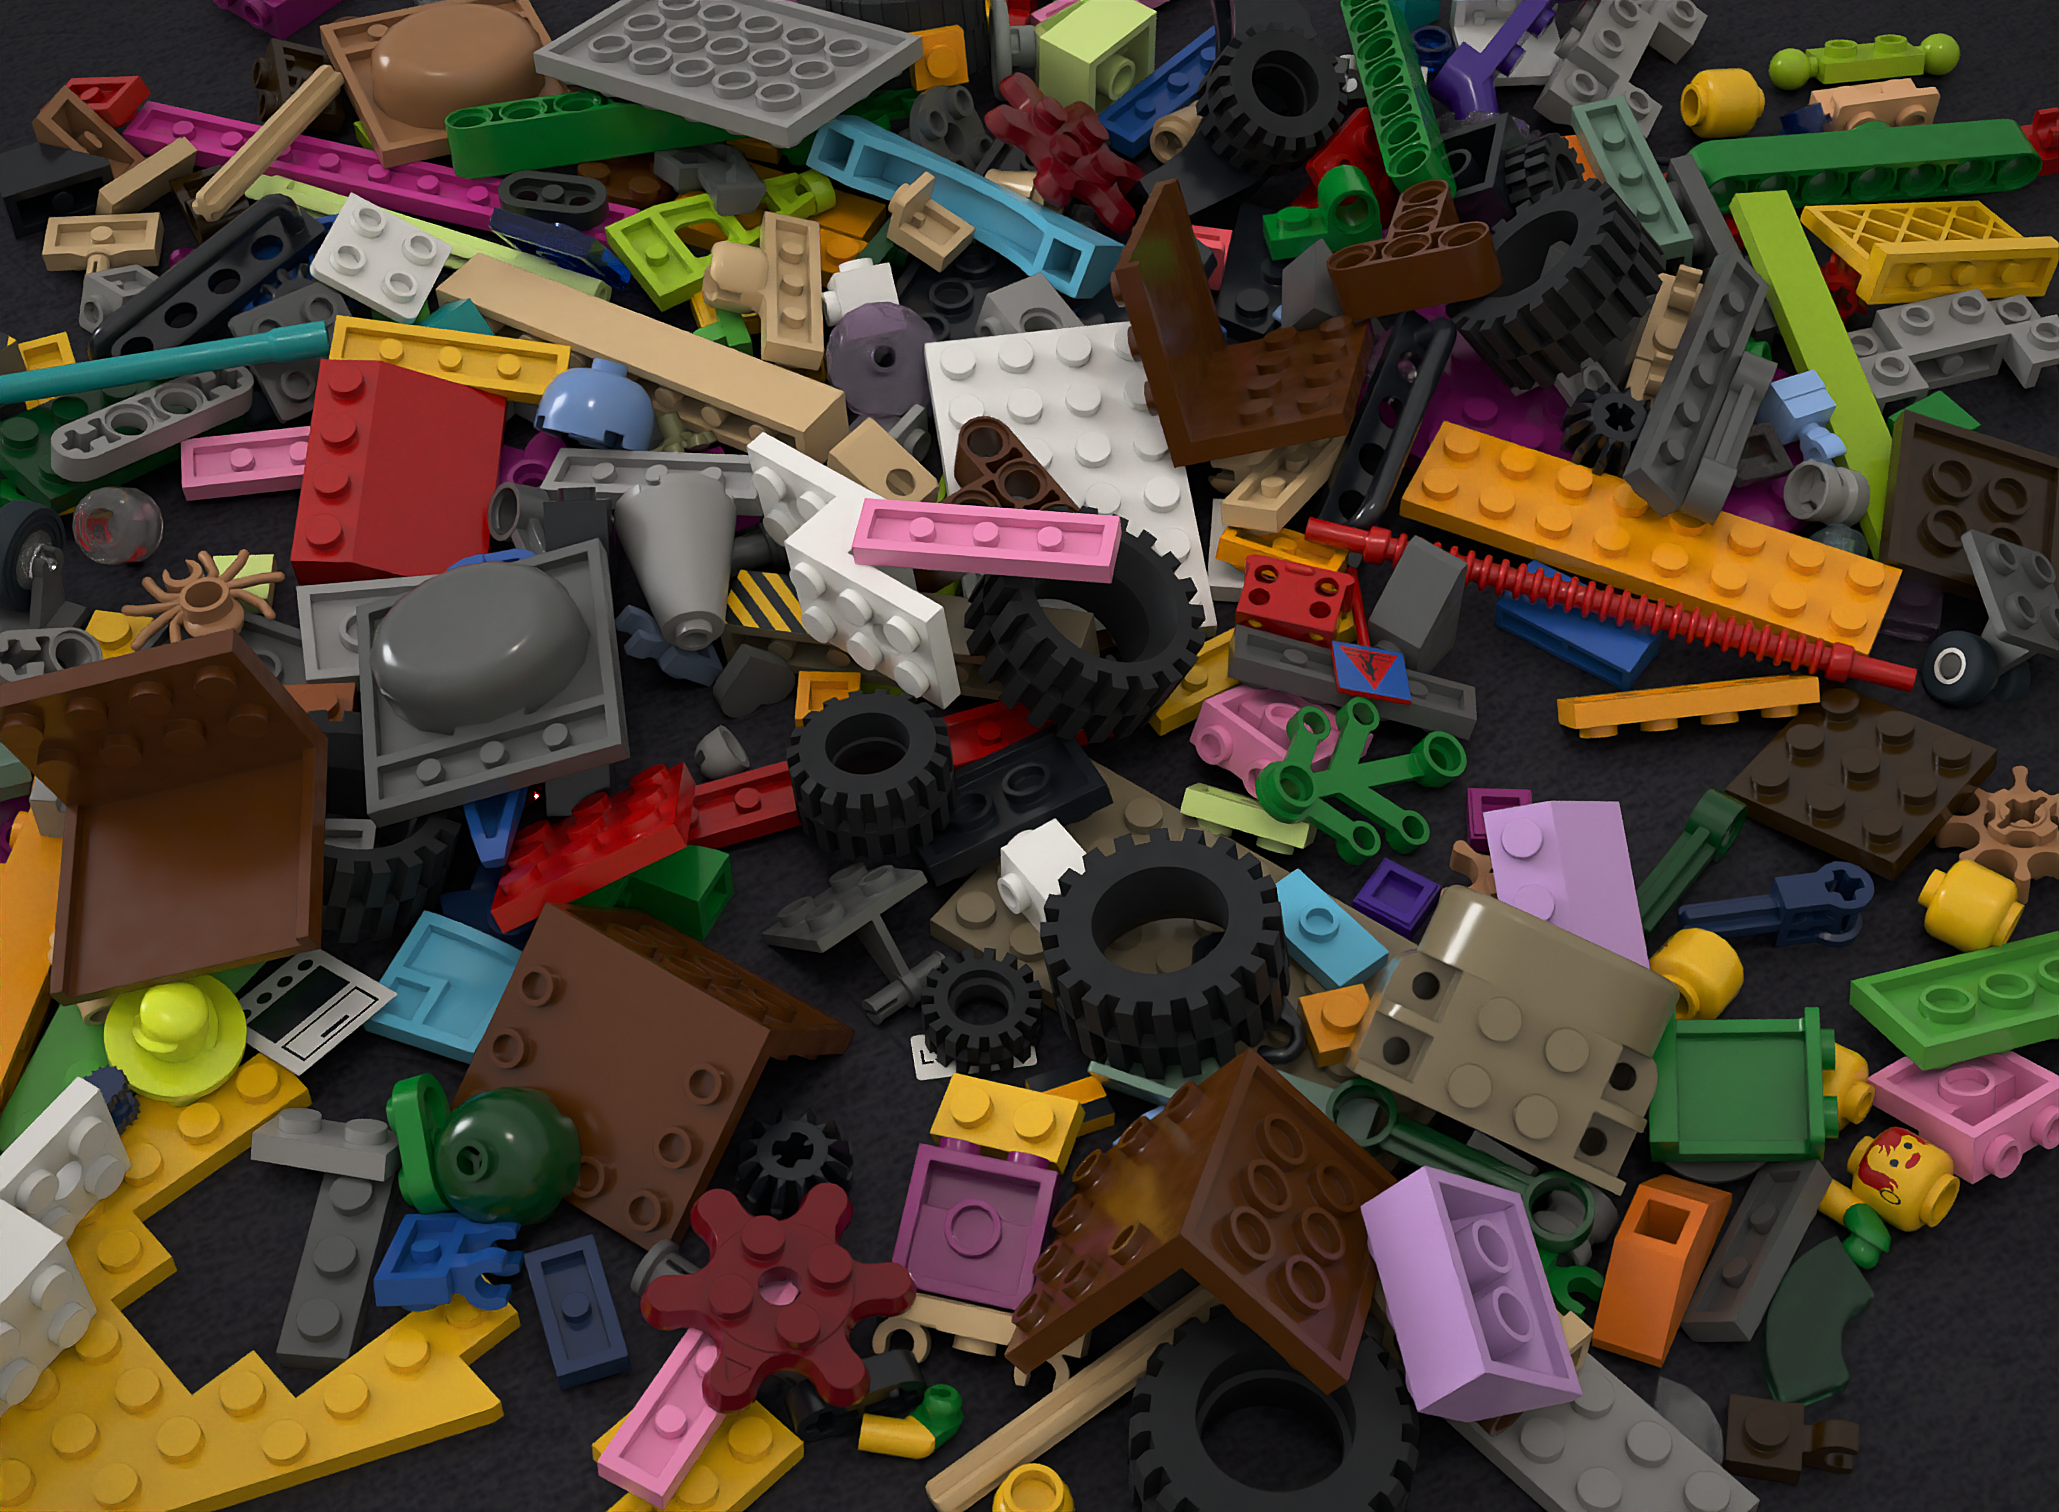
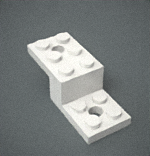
M762 432L746 446L753 472L752 482L760 498L765 530L776 543L784 546L791 568L789 575L796 588L802 611L801 622L805 630L818 642H829L850 654L854 661L864 669H875L896 681L907 694L913 695L915 698L923 697L942 709L948 707L961 694L943 606L918 593L913 568L855 564L851 547L864 499L885 498Z
M79 1076L0 1156V1417L11 1405L20 1403L32 1392L39 1375L64 1348L73 1346L81 1339L90 1324V1320L97 1313V1309L66 1242L73 1234L75 1226L97 1202L110 1196L119 1187L125 1173L132 1166L101 1090Z

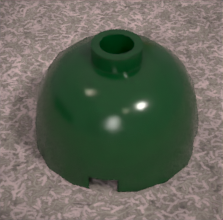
M506 1086L470 1096L449 1115L436 1141L434 1166L437 1183L451 1206L471 1222L482 1224L512 1222L521 1224V1227L541 1223L555 1214L550 1212L557 1208L563 1197H569L578 1182L582 1158L577 1128L569 1116H562L557 1107L548 1101L552 1100V1097L541 1090L521 1086Z

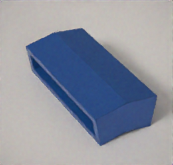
M1535 559L1527 565V571L1530 573H1536L1538 568H1543L1544 576L1553 577L1556 572H1559ZM1561 573L1563 581H1571V577ZM1505 591L1496 603V626L1624 692L1630 690L1643 670L1658 655L1665 634L1664 630H1659L1656 635H1651L1650 627L1643 625L1639 631H1634L1633 623L1629 621H1624L1623 625L1618 627L1613 617H1607L1604 622H1599L1598 614L1590 612L1586 618H1583L1581 610L1577 608H1572L1571 612L1567 614L1563 611V605L1555 604L1552 609H1548L1546 601L1538 599L1536 604L1531 605L1528 596L1521 595L1518 600H1513L1512 592Z

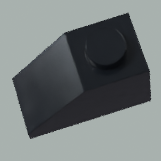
M38 142L0 154V204L16 239L46 230L48 218L95 215L99 189L114 180L107 158Z

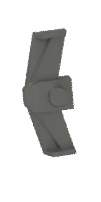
M716 142L653 152L655 153L654 173L672 185L673 190L678 193L686 194L691 191L707 192L714 202V210L720 216L753 213L767 189L764 182L747 161L745 153L731 144Z

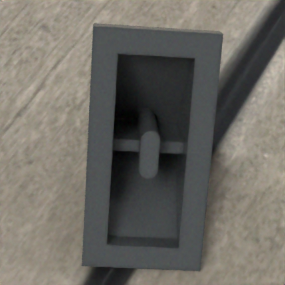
M1323 239L1315 242L1283 269L1281 328L1293 327L1298 332L1317 328L1328 319L1342 316L1326 267V261L1333 253ZM1374 317L1370 318L1375 335L1374 341H1376L1386 331L1378 319Z

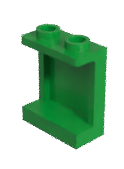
M1804 1007V1017L1800 1019L1676 1020L1674 1009L1652 1057L1657 1067L1658 1083L1649 1105L1651 1162L1824 1161L1825 1139H1838L1839 1126L1837 1096H1823L1822 1071H1835L1834 1028L1820 1029L1819 1007Z

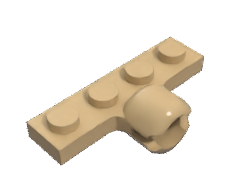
M765 211L760 227V248L729 241H721L713 245L710 251L712 252L711 265L707 266L704 272L703 300L711 308L745 315L758 313L761 318V360L775 362L786 368L800 367L818 371L824 354L819 222Z
M1354 412L1352 422L1357 412ZM1347 435L1210 461L1212 467L1221 468L1222 471L1216 476H1209L1208 481L1217 491L1229 494L1221 502L1222 525L1245 528L1248 533L1255 535L1278 533L1328 480Z

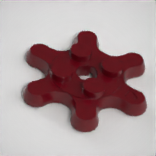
M1016 72L1004 78L999 84V89L1012 107L1005 104L990 110L985 115L984 121L994 136L1006 144L1019 148L1035 165L1037 175L1033 179V184L1037 192L1047 202L1058 208H1063L1070 201L1071 196L1080 199L1095 211L1099 219L1111 231L1119 235L1127 234L1131 230L1136 214L1133 207L1125 199V196L1136 182L1145 176L1143 171L1132 162L1118 157L1109 150L1105 144L1109 134L1106 128L1099 122L1097 113L1088 104L1077 101L1063 108L1055 99L1044 96L1027 75Z
M820 1183L814 1186L802 1198L797 1213L781 1221L766 1215L756 1217L749 1215L736 1196L725 1189H712L705 1192L693 1205L691 1210V1226L709 1248L710 1259L705 1268L692 1274L659 1276L642 1293L640 1310L642 1317L649 1325L659 1330L668 1331L679 1328H695L705 1332L712 1338L717 1348V1356L711 1368L704 1375L702 1395L707 1405L716 1412L731 1415L739 1414L749 1409L756 1400L758 1390L764 1380L774 1373L782 1371L797 1372L807 1377L815 1386L818 1395L826 1403L836 1407H850L858 1404L866 1397L871 1384L870 1372L863 1360L850 1346L849 1337L851 1330L858 1322L867 1317H894L904 1314L915 1302L917 1287L914 1278L904 1266L895 1262L863 1264L852 1260L849 1252L840 1246L842 1234L851 1224L853 1205L845 1191L838 1185ZM786 1277L792 1279V1285L800 1293L798 1298L789 1304L775 1305L763 1299L759 1293V1287L762 1288L767 1283L773 1281H785Z

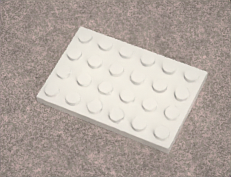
M1130 321L924 343V358L947 497L962 489L954 478V461L961 427L968 420L978 416H990L999 419L1010 428L1079 508L1082 506L1097 508L1098 515L1112 516L1114 513L1129 520L1126 528L1128 533L1138 537L1143 529H1145L1157 538V541L1151 548L1162 557L1169 551L1174 554L1181 562V565L1175 571V575L1178 579L1191 577L1198 590L1189 604L1203 605L1206 620L1198 630L1206 633L1205 638L1215 637L1217 621L1185 466L1174 468L1159 416H1151L1148 411L1144 395V384L1148 381L1142 361L1135 362L1129 349L1127 333L1128 328L1131 326ZM975 454L981 457H990L984 454ZM1012 496L1018 500H1028L1020 496ZM968 573L961 577L964 597H970L973 589L984 574ZM1037 600L1040 607L1087 612L1074 604L1062 600ZM1094 617L1096 631L1106 629L1104 625Z

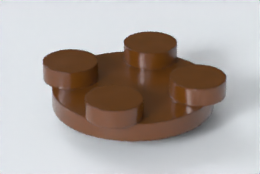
M655 153L583 162L579 164L577 176L594 178L605 186L609 203L636 209L649 208L666 202L675 192L672 185L654 173Z

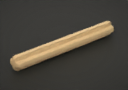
M331 65L320 66L196 193V200L192 203L195 214L203 215L207 222L218 221L340 93V87L345 83L343 74L335 72Z
M1200 1284L929 1480L925 1488L933 1506L938 1512H963L998 1487L1014 1469L1031 1463L1134 1388L1138 1379L1146 1375L1147 1360L1157 1346L1165 1342L1173 1346V1335L1176 1327L1191 1317H1198L1202 1324L1209 1321L1210 1308L1223 1303Z

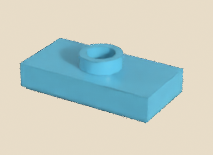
M1297 868L1275 884L1278 900L1281 903L1288 954L1325 989L1330 991L1362 984L1387 966L1389 951L1300 869Z

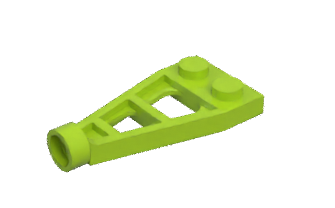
M813 168L799 175L794 172L762 180L767 189L758 205L765 204L773 213L806 219L811 215L816 216L836 205L835 192L828 176ZM708 193L652 206L605 227L607 244L660 311L663 312L691 299L693 294L702 291L704 272L707 266L711 265L712 253L706 257H695L676 234L679 229L704 222H713L726 235L727 241L760 248L761 225L746 231L734 215H718L714 210L713 200Z

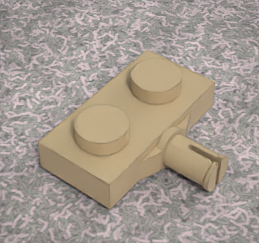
M160 212L48 218L42 252L47 271H80L86 269L87 274L135 264L142 267L159 266L164 233Z

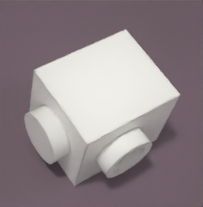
M861 258L839 265L840 272L833 273L827 284L828 292L821 293L826 323L828 327L836 325L842 352L897 341L905 331V326L890 263L873 265L872 258Z
M1056 818L1035 830H1025L1017 834L1007 845L1001 848V878L997 881L1000 895L1012 912L1015 914L1022 912L1039 933L1040 922H1047L1043 907L1049 894L1061 896L1058 879L1068 868L1081 875L1085 872L1082 856L1087 853Z

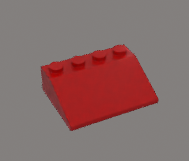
M321 359L290 559L299 586L437 575L446 572L451 565L463 558L491 553L492 535L488 524V509L491 498L499 484L508 407L507 398L383 361Z

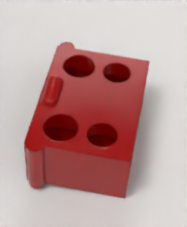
M1257 554L1248 555L1245 562L1244 586L1235 613V626L1238 624L1330 649L1331 641H1336L1343 614L1351 611L1354 578L1350 574ZM1269 570L1273 572L1277 578H1268L1264 576L1261 572ZM1330 583L1337 591H1328L1321 585ZM1248 620H1254L1256 622L1261 623L1263 626L1254 627L1249 623ZM1308 633L1320 635L1323 639L1315 641Z

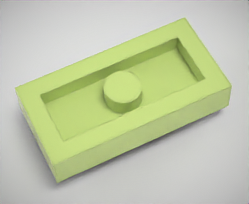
M1202 783L1186 788L1180 813L1196 817L1199 826L1209 830L1212 834H1223L1231 837L1233 830L1237 829L1257 835V846L1281 854L1292 855L1295 847L1306 848L1314 842L1317 827L1306 820L1297 824H1285L1275 820L1262 808L1257 799Z

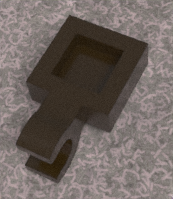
M1729 1394L1725 1415L1722 1468L1730 1475L1797 1485L1802 1465L1837 1474H1850L1852 1472L1853 1455L1857 1456L1859 1424L1846 1420L1832 1419L1820 1421L1812 1425H1805L1804 1404Z

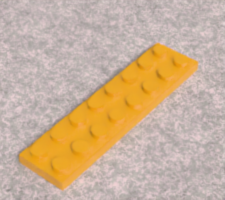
M1447 421L1442 423L1403 494L1400 504L1399 515L1532 560L1535 559L1541 563L1606 585H1612L1621 590L1629 589L1631 593L1639 596L1647 594L1648 599L1657 602L1660 598H1664L1666 605L1672 607L1681 602L1683 610L1687 612H1692L1695 607H1699L1701 615L1709 617L1713 611H1716L1718 619L1721 621H1727L1730 616H1735L1736 624L1744 626L1746 621L1752 620L1754 623L1753 628L1757 630H1762L1768 624L1771 626V633L1780 634L1783 629H1787L1789 637L1797 639L1801 633H1804L1807 636L1806 641L1809 643H1815L1818 638H1823L1824 646L1832 647L1835 642L1854 646L1855 654L1867 657L1871 653L1903 571L1902 569L1724 511L1720 512L1713 526L1679 512V510L1662 518L1622 478L1604 472L1600 476L1592 473V468L1577 465L1573 462Z

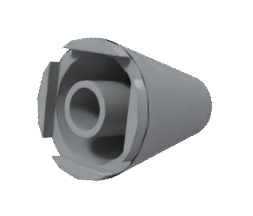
M668 473L658 476L660 485L642 492L640 483L629 488L616 502L613 521L615 532L664 640L683 650L695 651L709 646L724 631L737 511L733 496L730 498L725 493L724 484L717 479L698 473Z

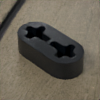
M892 1350L862 1359L870 1372L871 1384L866 1397L858 1404L850 1407H836L826 1403L818 1395L815 1386L808 1378L793 1386L785 1395L784 1404L796 1436L804 1441H818L860 1428L864 1413L893 1417L919 1404L924 1399V1393L928 1387L915 1354L908 1350Z

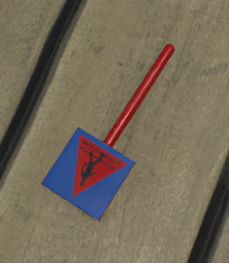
M1350 566L1346 569L1345 573L1350 574L1354 578L1351 609L1358 645L1334 640L1330 643L1337 693L1410 706L1412 699L1403 653L1371 647L1357 569Z

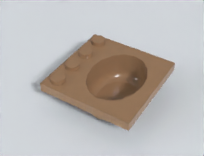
M445 0L320 26L322 45L335 71L343 74L345 82L343 87L384 169L449 155L450 150L444 120L446 116L454 111L469 107L580 91L577 85H566L559 79L536 73L533 53L551 43L552 40L529 0Z

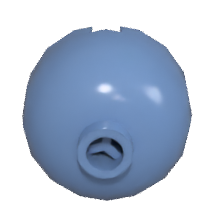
M594 358L591 368H570L558 374L546 387L539 403L533 428L557 438H561L563 432L568 433L569 438L579 441L578 444L596 449L650 451L656 416L652 400L645 389L626 378L627 366Z

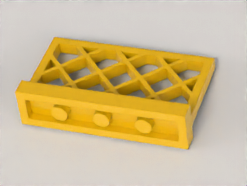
M1980 201L1805 206L1799 220L1862 276L1856 294L1868 305L1912 303L1978 288L1986 299L2007 298L2024 294L2026 297L2044 296L2059 262V242L2053 237H2023Z

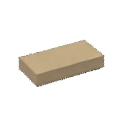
M184 136L99 189L95 215L138 213L171 191L170 180L193 172L197 149Z

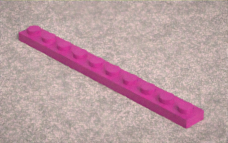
M147 101L122 134L123 138L139 153L151 156L178 138L185 136L197 149L194 165L210 168L219 164L223 167L262 126ZM301 134L263 173L270 177L279 175L349 197L352 192L378 207L621 261L607 244L605 227L640 212V209L608 202L609 214L606 220L587 231L523 225L508 220L501 212L498 187L503 179L491 176L473 179L462 178L454 173L453 168L423 161L384 169L376 152L373 150Z

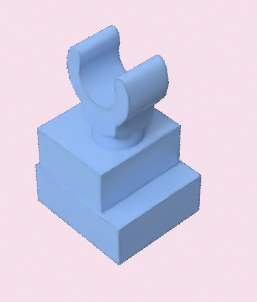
M1813 369L1771 382L1754 420L1762 435L1773 434L1781 446L1800 440V449L1803 453L1804 461L1814 460L1836 468L1831 458L1846 454L1847 450L1843 441L1825 428L1837 405L1826 391V386L1816 371Z

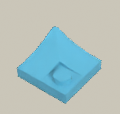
M424 910L379 981L380 984L396 992L398 995L362 1025L365 1031L471 1064L521 957L522 951L468 925Z

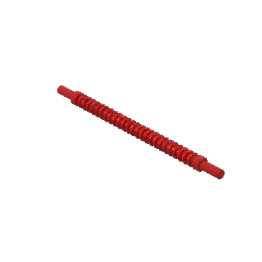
M1314 517L1309 518L1304 536L1306 541L1361 554L1365 563L1382 566L1385 561L1392 562L1394 570L1409 543L1408 536L1405 533H1402L1399 539L1393 538L1391 530L1372 526L1370 531ZM1435 542L1434 545L1442 549L1441 543ZM1453 546L1450 552H1448L1468 563L1464 587H1467L1469 582H1474L1478 584L1477 589L1480 592H1483L1486 586H1491L1495 588L1496 596H1501L1503 591L1512 592L1513 600H1518L1521 595H1526L1529 597L1531 605L1536 604L1538 599L1546 601L1548 609H1552L1555 604L1563 605V611L1567 614L1571 612L1572 608H1577L1581 610L1583 618H1586L1590 612L1598 614L1599 622H1604L1607 617H1613L1618 627L1622 626L1624 621H1629L1633 623L1634 631H1639L1643 625L1650 627L1651 635H1656L1659 630L1667 631V637L1670 640H1673L1677 634L1685 636L1686 644H1691L1694 639H1700L1705 649L1709 648L1711 643H1716L1720 645L1722 653H1726L1729 648L1737 649V655L1740 658L1744 657L1747 652H1752L1755 654L1757 662H1761L1764 656L1773 658L1774 666H1779L1782 661H1787L1790 663L1792 671H1796L1800 665L1808 667L1809 675L1816 674L1817 670L1824 671V677L1827 680L1844 683L1848 678L1907 693H1911L1915 683L1917 669L1855 654V648L1852 645L1835 642L1832 647L1824 646L1823 638H1818L1815 643H1809L1806 641L1807 636L1804 633H1801L1797 639H1792L1789 637L1787 629H1783L1780 634L1771 633V626L1768 624L1762 630H1757L1753 628L1754 623L1752 620L1746 621L1744 626L1736 624L1735 616H1730L1727 621H1721L1718 619L1716 611H1713L1709 617L1701 615L1699 607H1695L1692 612L1684 611L1681 602L1677 603L1674 608H1669L1666 606L1664 598H1660L1657 604L1648 602L1647 594H1642L1640 599H1634L1631 597L1629 589L1624 590L1622 595H1617L1614 593L1612 585H1608L1605 590L1596 589L1595 581H1590L1587 586H1582L1579 584L1577 576L1572 577L1570 582H1565L1562 580L1560 572H1556L1553 577L1544 576L1543 568H1538L1536 573H1530L1527 571L1525 563H1522L1518 569L1510 567L1508 559H1504L1501 564L1493 563L1492 555H1487L1484 560L1476 559V553L1473 550L1469 551L1467 556H1462L1459 554L1457 546Z

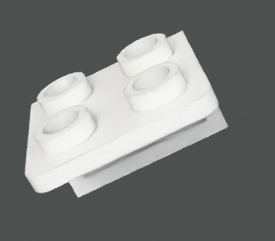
M1452 0L1449 24L1456 50L1464 41L1481 53L1523 0ZM1556 3L1552 8V10H1554L1556 13L1558 3ZM1556 16L1539 39L1530 35L1522 45L1526 53L1521 62L1509 77L1500 73L1494 80L1495 87L1546 85L1560 59L1553 53L1560 42L1555 24Z
M351 192L313 259L310 273L317 280L401 324L411 325L416 320L453 246Z

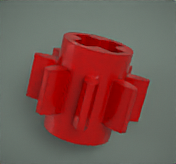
M1832 252L1830 261L1823 268L1821 266L1819 268L1845 326L1848 316L1854 311L1865 315L1868 312L1869 305L1856 294L1862 276L1842 258H1839L1838 254Z

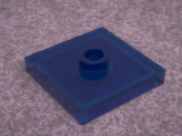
M494 208L488 226L514 249L553 261L558 267L602 280L609 286L618 289L627 288L631 277L630 271L618 257L594 237L584 235L581 231L562 223L553 222L548 224L500 208Z

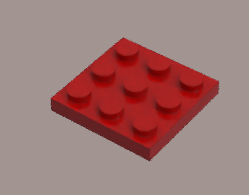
M682 762L669 769H666L664 764L652 766L633 777L629 782L631 787L611 797H608L606 792L593 794L572 808L571 812L573 815L552 825L549 824L548 820H540L519 831L515 835V843L512 845L507 864L504 865L490 910L502 933L505 934L538 918L546 902L568 904L687 847L696 783L686 764Z

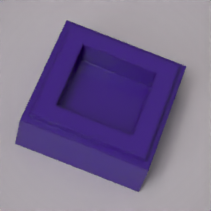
M1385 857L1353 900L1352 908L1410 941L1439 901L1442 886Z

